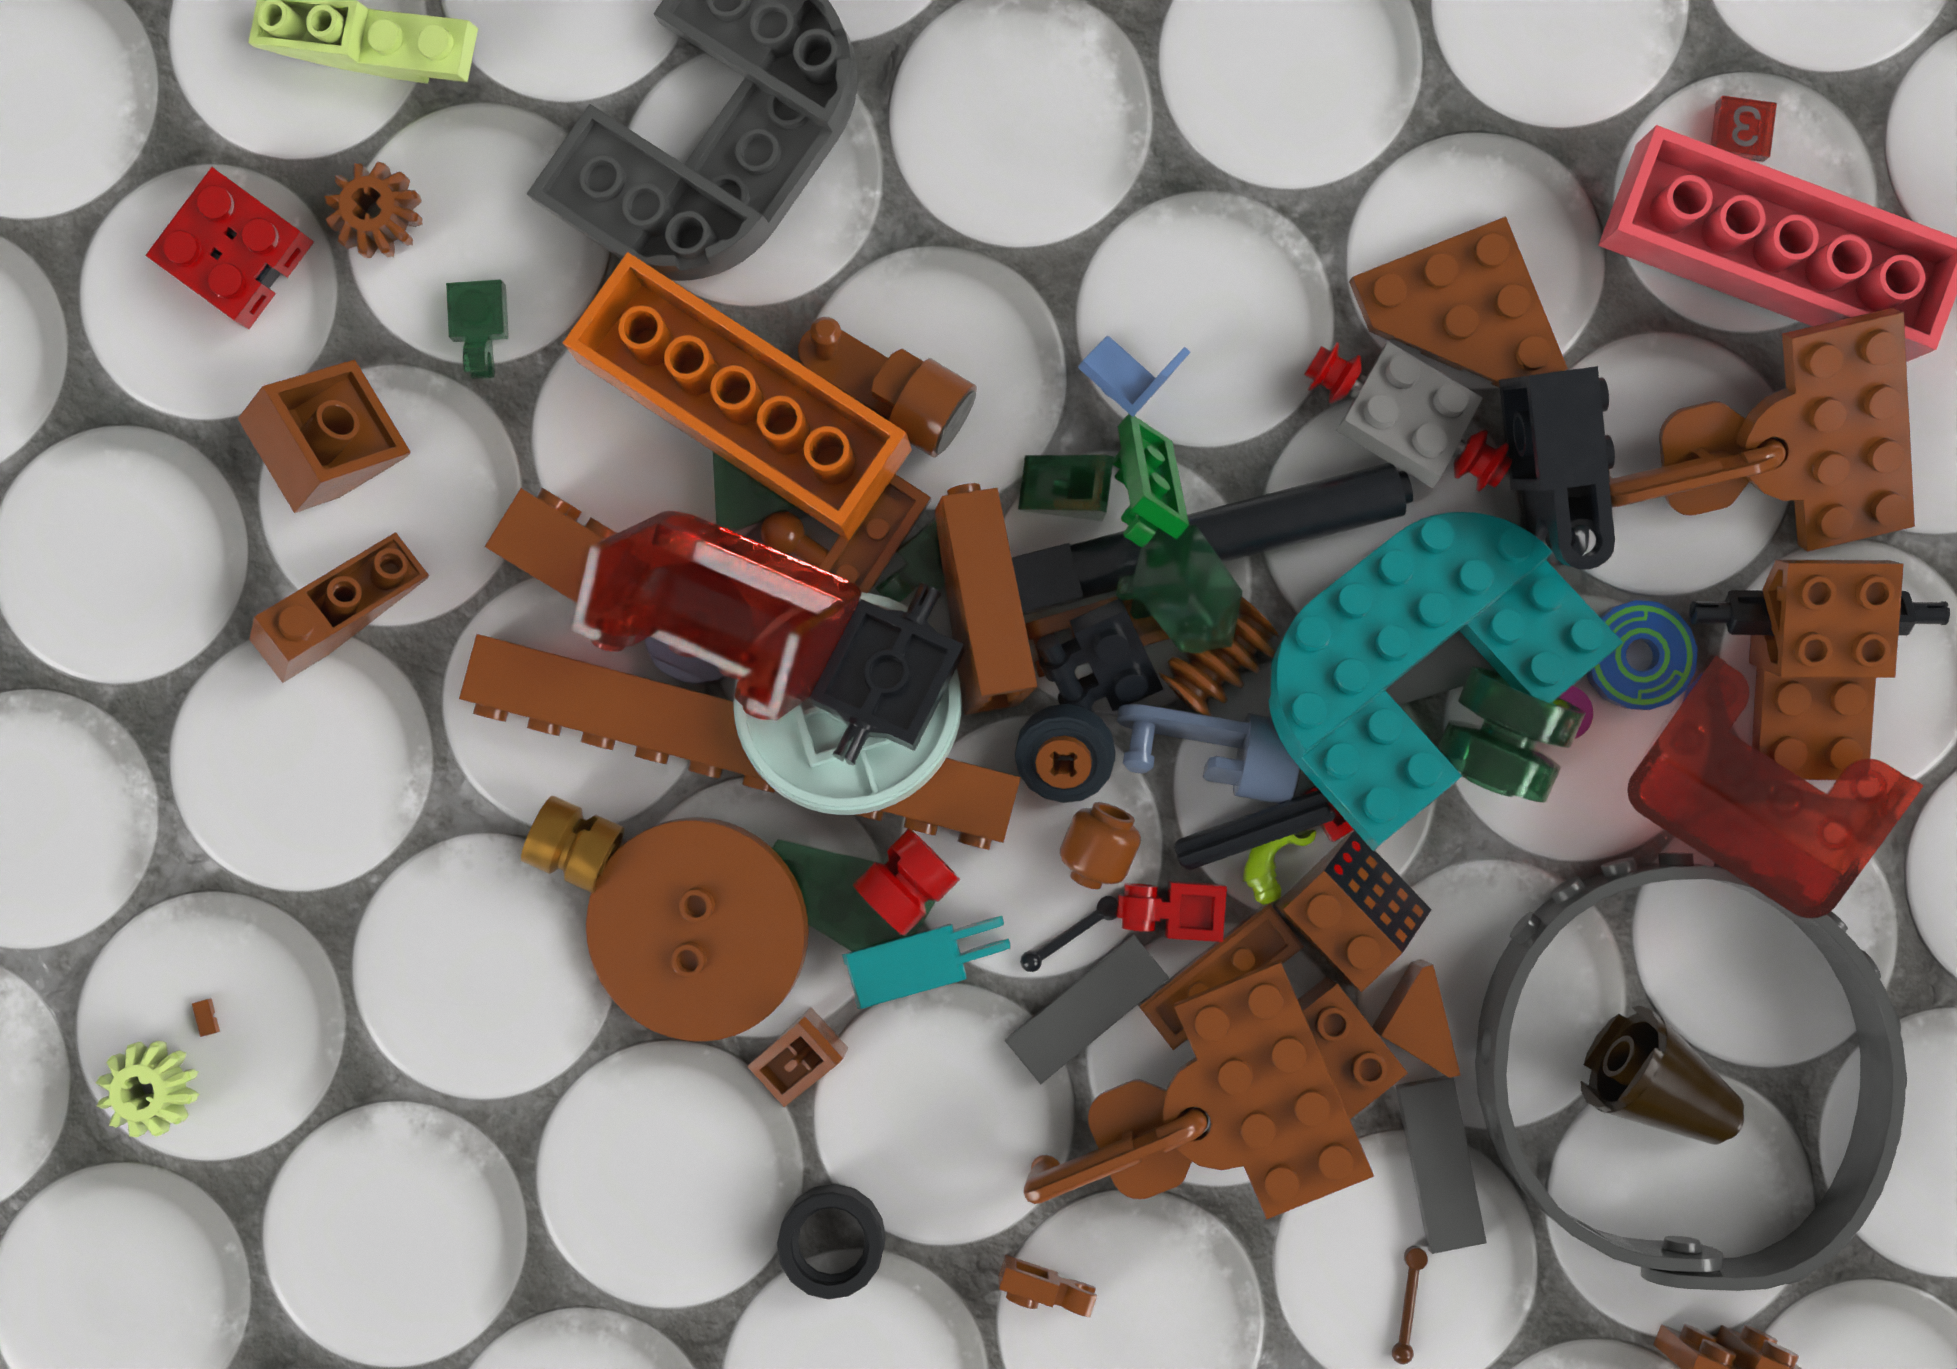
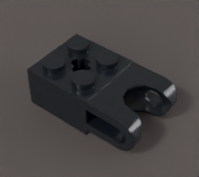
M1598 366L1500 379L1499 387L1505 443L1509 444L1507 456L1513 459L1508 469L1510 489L1523 491L1527 531L1546 545V535L1549 531L1551 550L1553 551L1547 558L1549 564L1566 565L1583 570L1599 567L1612 556L1615 545L1609 485V469H1612L1615 464V449L1610 435H1605L1603 412H1606L1609 407V391L1603 377L1599 378ZM1590 529L1594 533L1596 541L1592 550L1584 554L1589 544Z

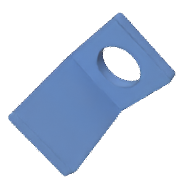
M1106 336L1084 358L1078 368L1097 384L1108 397L1116 401L1134 417L1191 352L1184 347L1155 378L1111 337Z

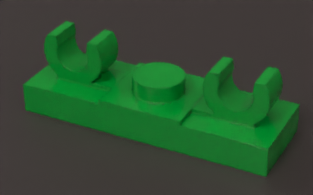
M1128 413L1117 426L1121 450L1112 461L1113 465L1119 468L1118 472L1114 475L1115 479L1125 485L1129 495L1130 505L1121 516V521L1129 525L1123 532V535L1140 547H1144L1153 538L1158 528L1177 539L1189 526L1173 442L1136 416L1132 417Z

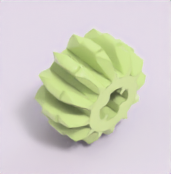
M159 1040L151 1043L148 1048L144 1043L136 1042L127 1046L125 1055L119 1053L111 1056L106 1063L112 1073L100 1076L95 1082L100 1087L109 1091V1096L100 1099L97 1107L101 1109L111 1106L114 1109L115 1113L111 1117L109 1126L117 1128L128 1122L129 1137L142 1136L147 1130L154 1136H160L169 1131L170 1123L177 1125L184 1122L189 1115L184 1104L195 1102L200 1095L193 1089L186 1087V1082L195 1079L199 1072L195 1069L182 1071L180 1065L185 1059L186 1052L178 1050L168 1055L166 1042ZM151 1083L154 1093L145 1095L142 1084Z

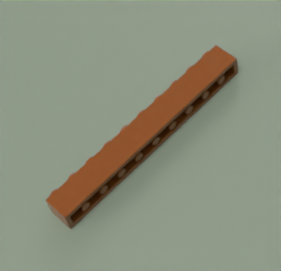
M476 634L459 696L460 700L476 703L473 714L506 722L508 712L529 717L527 728L560 736L563 726L582 731L583 734L580 742L609 750L614 749L615 741L637 746L635 757L667 764L669 755L691 760L688 771L721 779L722 771L725 769L744 774L742 782L744 786L771 793L775 792L756 771L742 747L734 719V701ZM946 758L934 776L909 797L884 809L855 815L882 821L884 812L906 817L904 828H910L911 830L936 836L938 826L960 831L958 842L990 850L992 840L1004 843L1021 777Z

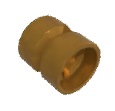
M550 796L531 826L522 849L521 861L549 874L558 869L563 870L566 882L595 893L596 880L599 875L602 876L607 861L620 848L625 827L598 815H594L588 820L584 819L582 808L556 796Z

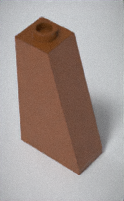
M977 483L958 485L947 490L948 495L941 497L934 511L952 636L954 640L963 643L965 652L957 666L964 715L1019 706L1038 686L998 487L981 490L980 484Z

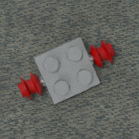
M1389 341L1380 351L1367 376L1361 375L1359 380L1357 379L1362 371L1360 355L1346 361L1338 356V342L1334 344L1331 350L1323 346L1319 348L1304 373L1305 376L1312 379L1307 390L1311 391L1319 385L1329 389L1330 404L1344 399L1350 390H1352L1350 396L1354 398L1337 428V432L1431 488L1441 479L1452 457L1455 458L1453 463L1454 477L1459 479L1467 473L1477 477L1476 491L1480 492L1487 484L1495 488L1501 482L1513 459L1506 456L1509 444L1504 443L1497 449L1487 445L1488 431L1486 430L1475 433L1468 439L1464 435L1483 397Z

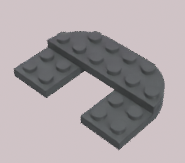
M663 0L653 13L658 22L743 75L745 78L685 164L589 104L531 186L527 195L534 202L621 260L629 252L674 281L707 278L740 264L754 254L775 231L840 138L852 114L858 85L857 61L849 36L835 9L828 0Z

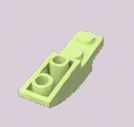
M257 0L248 43L253 47L284 56L386 78L428 84L429 78L468 82L478 28L469 20L368 9L357 0Z

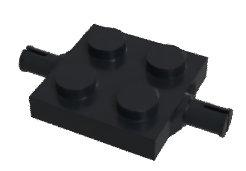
M919 583L918 589L906 612L901 610H885L863 599H860L809 697L812 705L840 717L848 726L832 754L843 762L845 759L847 764L855 765L856 759L868 736L887 738L913 751L916 750L965 652L963 643L938 633L927 622L938 598L941 596V593L931 586L928 589L927 584Z

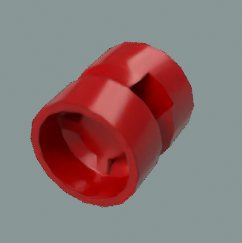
M910 828L887 849L889 860L885 864L874 862L853 884L865 901L903 936L926 915L925 903L928 900L939 902L961 880Z

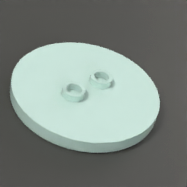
M830 593L803 601L786 610L765 627L755 639L741 664L736 680L733 705L734 719L739 739L750 762L770 787L783 797L807 809L835 815L869 813L884 809L909 797L925 785L942 766L954 744L959 729L962 697L956 669L915 751L887 738L868 736L856 759L855 765L847 764L845 759L842 762L832 755L848 726L840 717L812 705L809 697L860 599L885 610H901L906 612L908 609L907 606L900 602L871 593Z

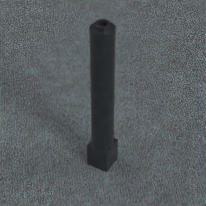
M1385 463L1187 514L1189 526L1177 539L1158 528L1153 538L1144 547H1140L1124 537V531L1071 545L1066 543L1012 557L1023 616L1078 602L1091 596L1405 516L1406 504L1413 502V490L1409 476L1404 471L1398 472L1391 463Z

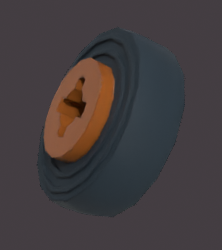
M1061 704L1048 706L1036 712L1028 719L1019 732L1014 755L1018 773L1030 790L1044 799L1066 803L1082 801L1099 792L1111 776L1116 751L1112 733L1102 718L1086 708ZM1061 756H1071L1074 760L1065 761L1058 758Z

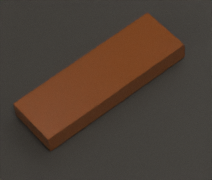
M1270 903L1263 905L1223 936V942L1214 943L1147 996L1138 1006L1172 1050H1175L1188 1039L1174 1008L1176 1002L1279 959L1283 964L1304 948V946Z

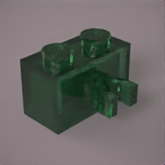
M1191 525L1177 539L1162 530L1156 531L1153 538L1144 547H1141L1135 575L1120 576L1116 596L1118 598L1121 597L1122 601L1133 599L1130 614L1134 619L1153 616L1181 653H1202L1209 649L1232 647L1243 591L1198 527Z

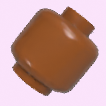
M1095 802L1092 808H1082L1077 811L1071 820L1059 852L1062 862L1072 870L1070 874L1071 879L1090 889H1100L1102 884H1118L1122 882L1128 875L1141 844L1139 831L1133 826L1135 822L1134 817L1116 806L1102 802Z

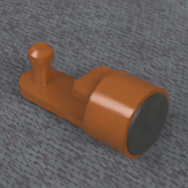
M830 317L816 319L812 323L810 330L802 336L798 345L800 364L904 430L911 445L933 458L944 452L954 440L967 419L976 398L977 386L935 360L928 358L922 361L904 349L892 353L888 358L841 330L839 323Z

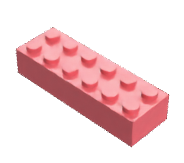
M1658 125L1635 145L1598 246L1810 326L1889 308L1897 309L1904 312L1906 362L1937 349L1957 295V237Z

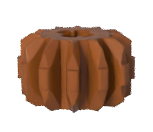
M377 162L370 173L361 163H354V179L351 181L342 175H335V182L342 191L340 194L325 196L326 204L336 210L326 218V222L334 231H340L338 236L340 244L347 249L357 246L358 253L364 258H372L377 248L386 257H394V241L397 239L407 246L413 245V238L405 230L407 226L417 227L423 225L422 217L412 211L422 203V200L415 190H408L410 180L405 174L396 172L391 175L390 168L385 163ZM376 203L381 212L375 218H372L367 210L372 204Z

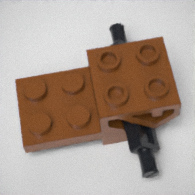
M1775 560L1762 590H1731L1728 592L1725 601H1692L1689 609V617L1692 624H1726L1729 634L1751 635L1749 663L1756 666L1757 669L1750 776L1757 780H1869L1876 678H1895L1898 635H1909L1915 624L1947 625L1950 619V608H1947L1949 604L1946 601L1912 602L1909 592L1902 591L1904 564L1891 560Z

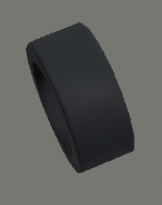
M839 1184L814 1187L799 1196L784 1216L777 1240L780 1265L790 1282L808 1295L828 1300L848 1297L865 1287L879 1269L886 1240L883 1218L872 1200L855 1188ZM828 1208L844 1210L855 1217L863 1229L865 1239L863 1254L857 1263L848 1270L835 1274L819 1272L807 1264L800 1252L798 1240L801 1227L807 1218L819 1210Z

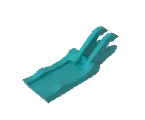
M1003 916L982 920L955 930L952 924H947L911 936L842 954L855 994L854 1000L857 1009H863L967 979L963 963L1010 949L1009 939L999 940L960 953L957 940L1003 926Z

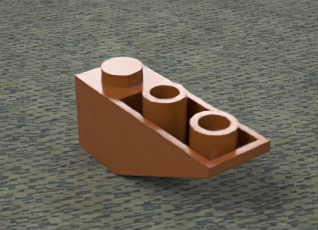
M395 532L254 616L249 640L281 682L284 683L331 654L428 579L429 574Z

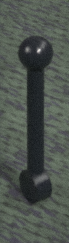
M1112 896L1101 898L1098 901L1096 911L1039 950L1025 952L1020 960L1022 968L1027 972L1037 971L1041 967L1042 960L1102 919H1116L1118 901Z

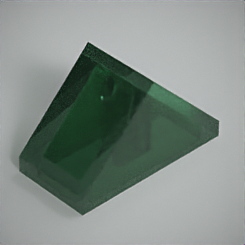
M1107 454L1025 455L1018 510L1103 521L1107 513L1114 456Z

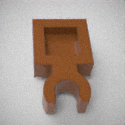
M1008 1255L1004 1257L998 1275L999 1290L1007 1292L1006 1298L1009 1301L1029 1309H1037L1039 1303L1052 1308L1055 1304L1075 1314L1091 1317L1097 1294H1094L1096 1289L1094 1286L1077 1280L1062 1278L1058 1276L1056 1271Z

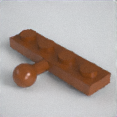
M895 474L851 539L848 541L839 535L830 551L806 536L802 521L796 515L787 511L775 512L765 519L761 527V539L764 546L770 552L777 555L793 553L817 569L793 606L811 598L830 593H871L932 499Z

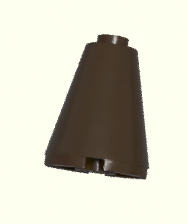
M1642 1006L1632 1007L1637 1012L1636 1014L1628 1018L1621 1014L1616 1015L1597 1034L1586 1054L1583 1064L1591 1069L1589 1085L1581 1081V1092L1587 1103L1601 1112L1713 1145L1732 1139L1739 1133L1744 1123V1104L1741 1097L1659 1014Z

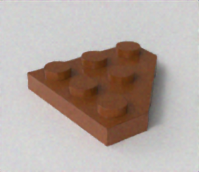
M1506 216L1355 275L1349 281L1369 332L1389 341L1394 339L1421 351L1420 354L1459 371L1464 369L1492 381L1491 384L1499 387L1500 379L1566 371L1568 369Z

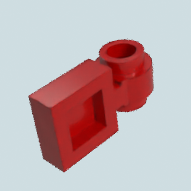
M1169 881L1167 900H1162L1163 897L1157 896L1158 886L1125 883L1124 893L1118 894L1117 917L1122 918V929L1155 931V922L1166 919L1165 937L1167 939L1223 942L1227 886L1224 884Z

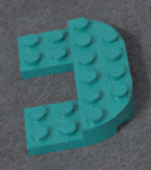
M1448 512L1432 515L1408 525L1304 606L1289 626L1273 657L1270 668L1272 670L1271 696L1268 701L1272 721L1280 741L1299 768L1373 851L1462 777L1458 770L1385 691L1389 686L1456 632L1460 631L1534 713L1538 715L1623 643L1548 563L1547 558L1553 551L1532 533L1505 519L1476 512Z

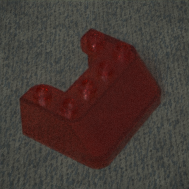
M664 511L590 547L571 630L590 638L594 646L606 651H622L625 647L633 646L650 636L668 644V648L675 654L690 658L697 657L718 666V670L723 675L739 679L734 697L743 706V710L747 714L758 719L777 721L811 696L860 601L862 592L855 584L700 517L679 511Z
M1711 654L1667 716L1632 772L1627 784L1629 801L1633 808L1642 816L1793 914L1810 919L1825 916L1837 906L1924 785L1880 760L1864 758L1849 764L1842 771L1827 794L1728 732L1748 703L1750 695L1749 686L1745 677L1738 670L1728 665L1720 657Z

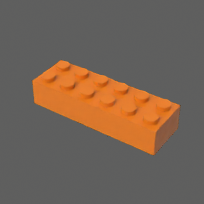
M629 252L625 254L563 341L564 346L579 364L848 541L912 451L907 433Z

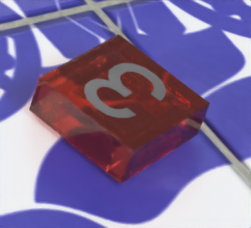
M1721 96L1715 105L1711 146L1752 161L1764 162L1771 156L1777 103Z

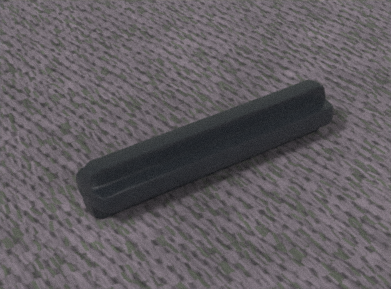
M1316 790L1178 839L1175 843L1177 859L1181 866L1192 870L1330 822L1336 816L1335 807L1320 790Z

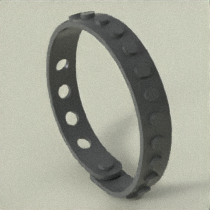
M1658 853L1659 863L1636 865L1634 857L1623 858L1602 864V873L1592 875L1583 880L1577 876L1563 882L1550 892L1551 899L1546 901L1534 913L1529 912L1524 915L1511 931L1510 938L1512 939L1501 955L1492 974L1479 1018L1475 1059L1477 1094L1489 1138L1501 1163L1527 1198L1571 1236L1612 1259L1641 1267V1277L1649 1282L1683 1289L1744 1291L1769 1289L1784 1284H1793L1807 1278L1813 1271L1821 1268L1845 1248L1863 1226L1882 1194L1901 1137L1905 1090L1907 1086L1904 1047L1900 1033L1901 1023L1897 1011L1891 1004L1886 989L1880 981L1881 974L1877 965L1846 933L1848 927L1835 913L1824 906L1818 908L1800 896L1803 891L1800 886L1774 873H1771L1768 879L1748 874L1750 863L1716 855L1714 866L1694 864L1693 853ZM1688 879L1715 880L1745 890L1775 907L1792 920L1824 955L1842 985L1852 1011L1860 1049V1089L1851 1138L1843 1161L1823 1199L1803 1223L1784 1239L1752 1254L1736 1258H1723L1721 1251L1713 1247L1701 1245L1700 1241L1695 1238L1667 1236L1663 1241L1620 1237L1594 1229L1558 1207L1533 1174L1519 1145L1509 1108L1506 1074L1510 1031L1514 1013L1527 978L1539 956L1559 931L1576 916L1609 896L1649 883Z

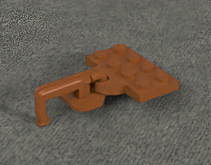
M1889 308L1782 333L1786 388L1766 396L1748 413L1746 419L1720 401L1692 405L1671 413L1663 422L1659 433L1662 467L1612 478L1609 475L1612 507L1625 506L1665 496L1667 503L1675 511L1683 515H1698L1729 507L1750 482L1764 494L1782 501L1794 500L1798 546L1807 552L1915 527L1904 312Z
M1279 959L1176 1002L1174 1008L1196 1057L1177 1070L1167 1089L1141 1079H1135L1099 1094L1092 1102L1088 1113V1124L1098 1149L1063 1164H1060L1052 1156L1040 1155L1035 1158L1031 1165V1171L1028 1174L1023 1192L1028 1202L1040 1204L1110 1175L1116 1188L1125 1196L1132 1199H1147L1182 1184L1192 1162L1198 1166L1216 1170H1227L1244 1166L1266 1219H1269L1372 1178L1374 1174L1286 971ZM1208 1116H1209L1211 1123H1210V1126L1208 1127L1207 1131H1205V1129L1207 1128V1125H1208Z

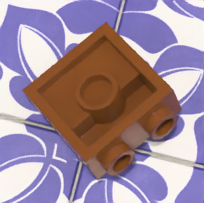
M1661 1324L1653 1344L1680 1369H1802L1796 1364L1799 1355L1778 1345V1340L1748 1325H1744L1741 1333L1721 1325L1715 1338L1688 1324L1683 1325L1681 1332Z

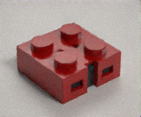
M211 167L145 256L228 317L250 329L276 294L270 287L280 274L287 278L314 241L222 173Z

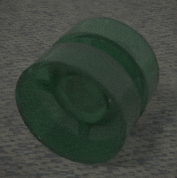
M1472 666L1458 702L1472 713L1483 718L1484 721L1480 726L1465 721L1449 720L1437 748L1461 772L1460 774L1463 778L1482 788L1508 797H1514L1515 795L1535 802H1547L1562 767L1551 757L1535 749L1537 742L1556 747L1570 748L1586 712L1560 697L1554 702L1549 703L1512 688L1498 672Z

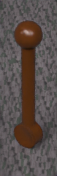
M1411 1246L1404 1253V1261L1409 1266L1399 1342L1392 1348V1357L1399 1364H1408L1414 1356L1412 1346L1410 1345L1419 1272L1428 1262L1426 1252L1418 1246Z

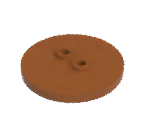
M702 817L681 818L660 823L646 829L621 846L605 864L602 876L599 875L596 880L595 893L590 895L586 917L587 944L593 967L600 982L614 1002L627 1015L654 1032L687 1041H713L738 1035L768 1017L784 1001L801 973L806 957L809 935L808 917L802 892L794 875L778 853L758 836L742 827L729 822Z

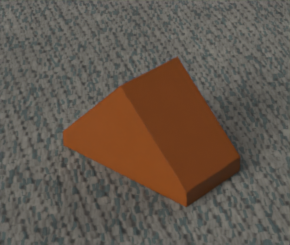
M1422 959L1413 961L1408 966L1372 1028L1385 1039L1447 1077L1460 1076L1434 965Z
M810 1007L747 1067L785 1107L837 1066L844 1058L848 1047L814 1009Z

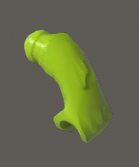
M1316 830L1306 831L1298 836L1293 834L1250 850L1244 867L1242 882H1247L1248 887L1252 888L1253 896L1257 902L1266 905L1281 898L1282 889L1275 878L1277 876L1275 871L1277 868L1275 854L1282 847L1290 843L1299 846H1306L1312 843L1317 834Z

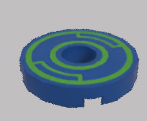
M1634 600L1611 607L1600 616L1609 628L1623 641L1613 653L1586 674L1591 686L1604 700L1625 709L1651 710L1670 704L1688 688L1696 672L1698 648L1690 626L1675 610L1659 602ZM1634 640L1644 641L1652 651V662L1644 671L1633 669L1626 658L1627 649Z

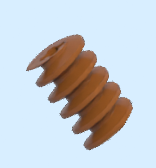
M1239 595L1232 600L1238 617L1222 610L1216 615L1221 632L1209 626H1205L1200 630L1205 648L1189 641L1184 645L1189 663L1173 656L1167 661L1173 678L1158 672L1168 687L1196 714L1212 716L1206 702L1208 697L1223 704L1228 701L1222 686L1225 681L1240 689L1245 685L1238 671L1241 666L1255 673L1261 670L1254 655L1257 651L1272 658L1276 653L1271 638L1273 636L1279 637L1278 632L1251 603Z

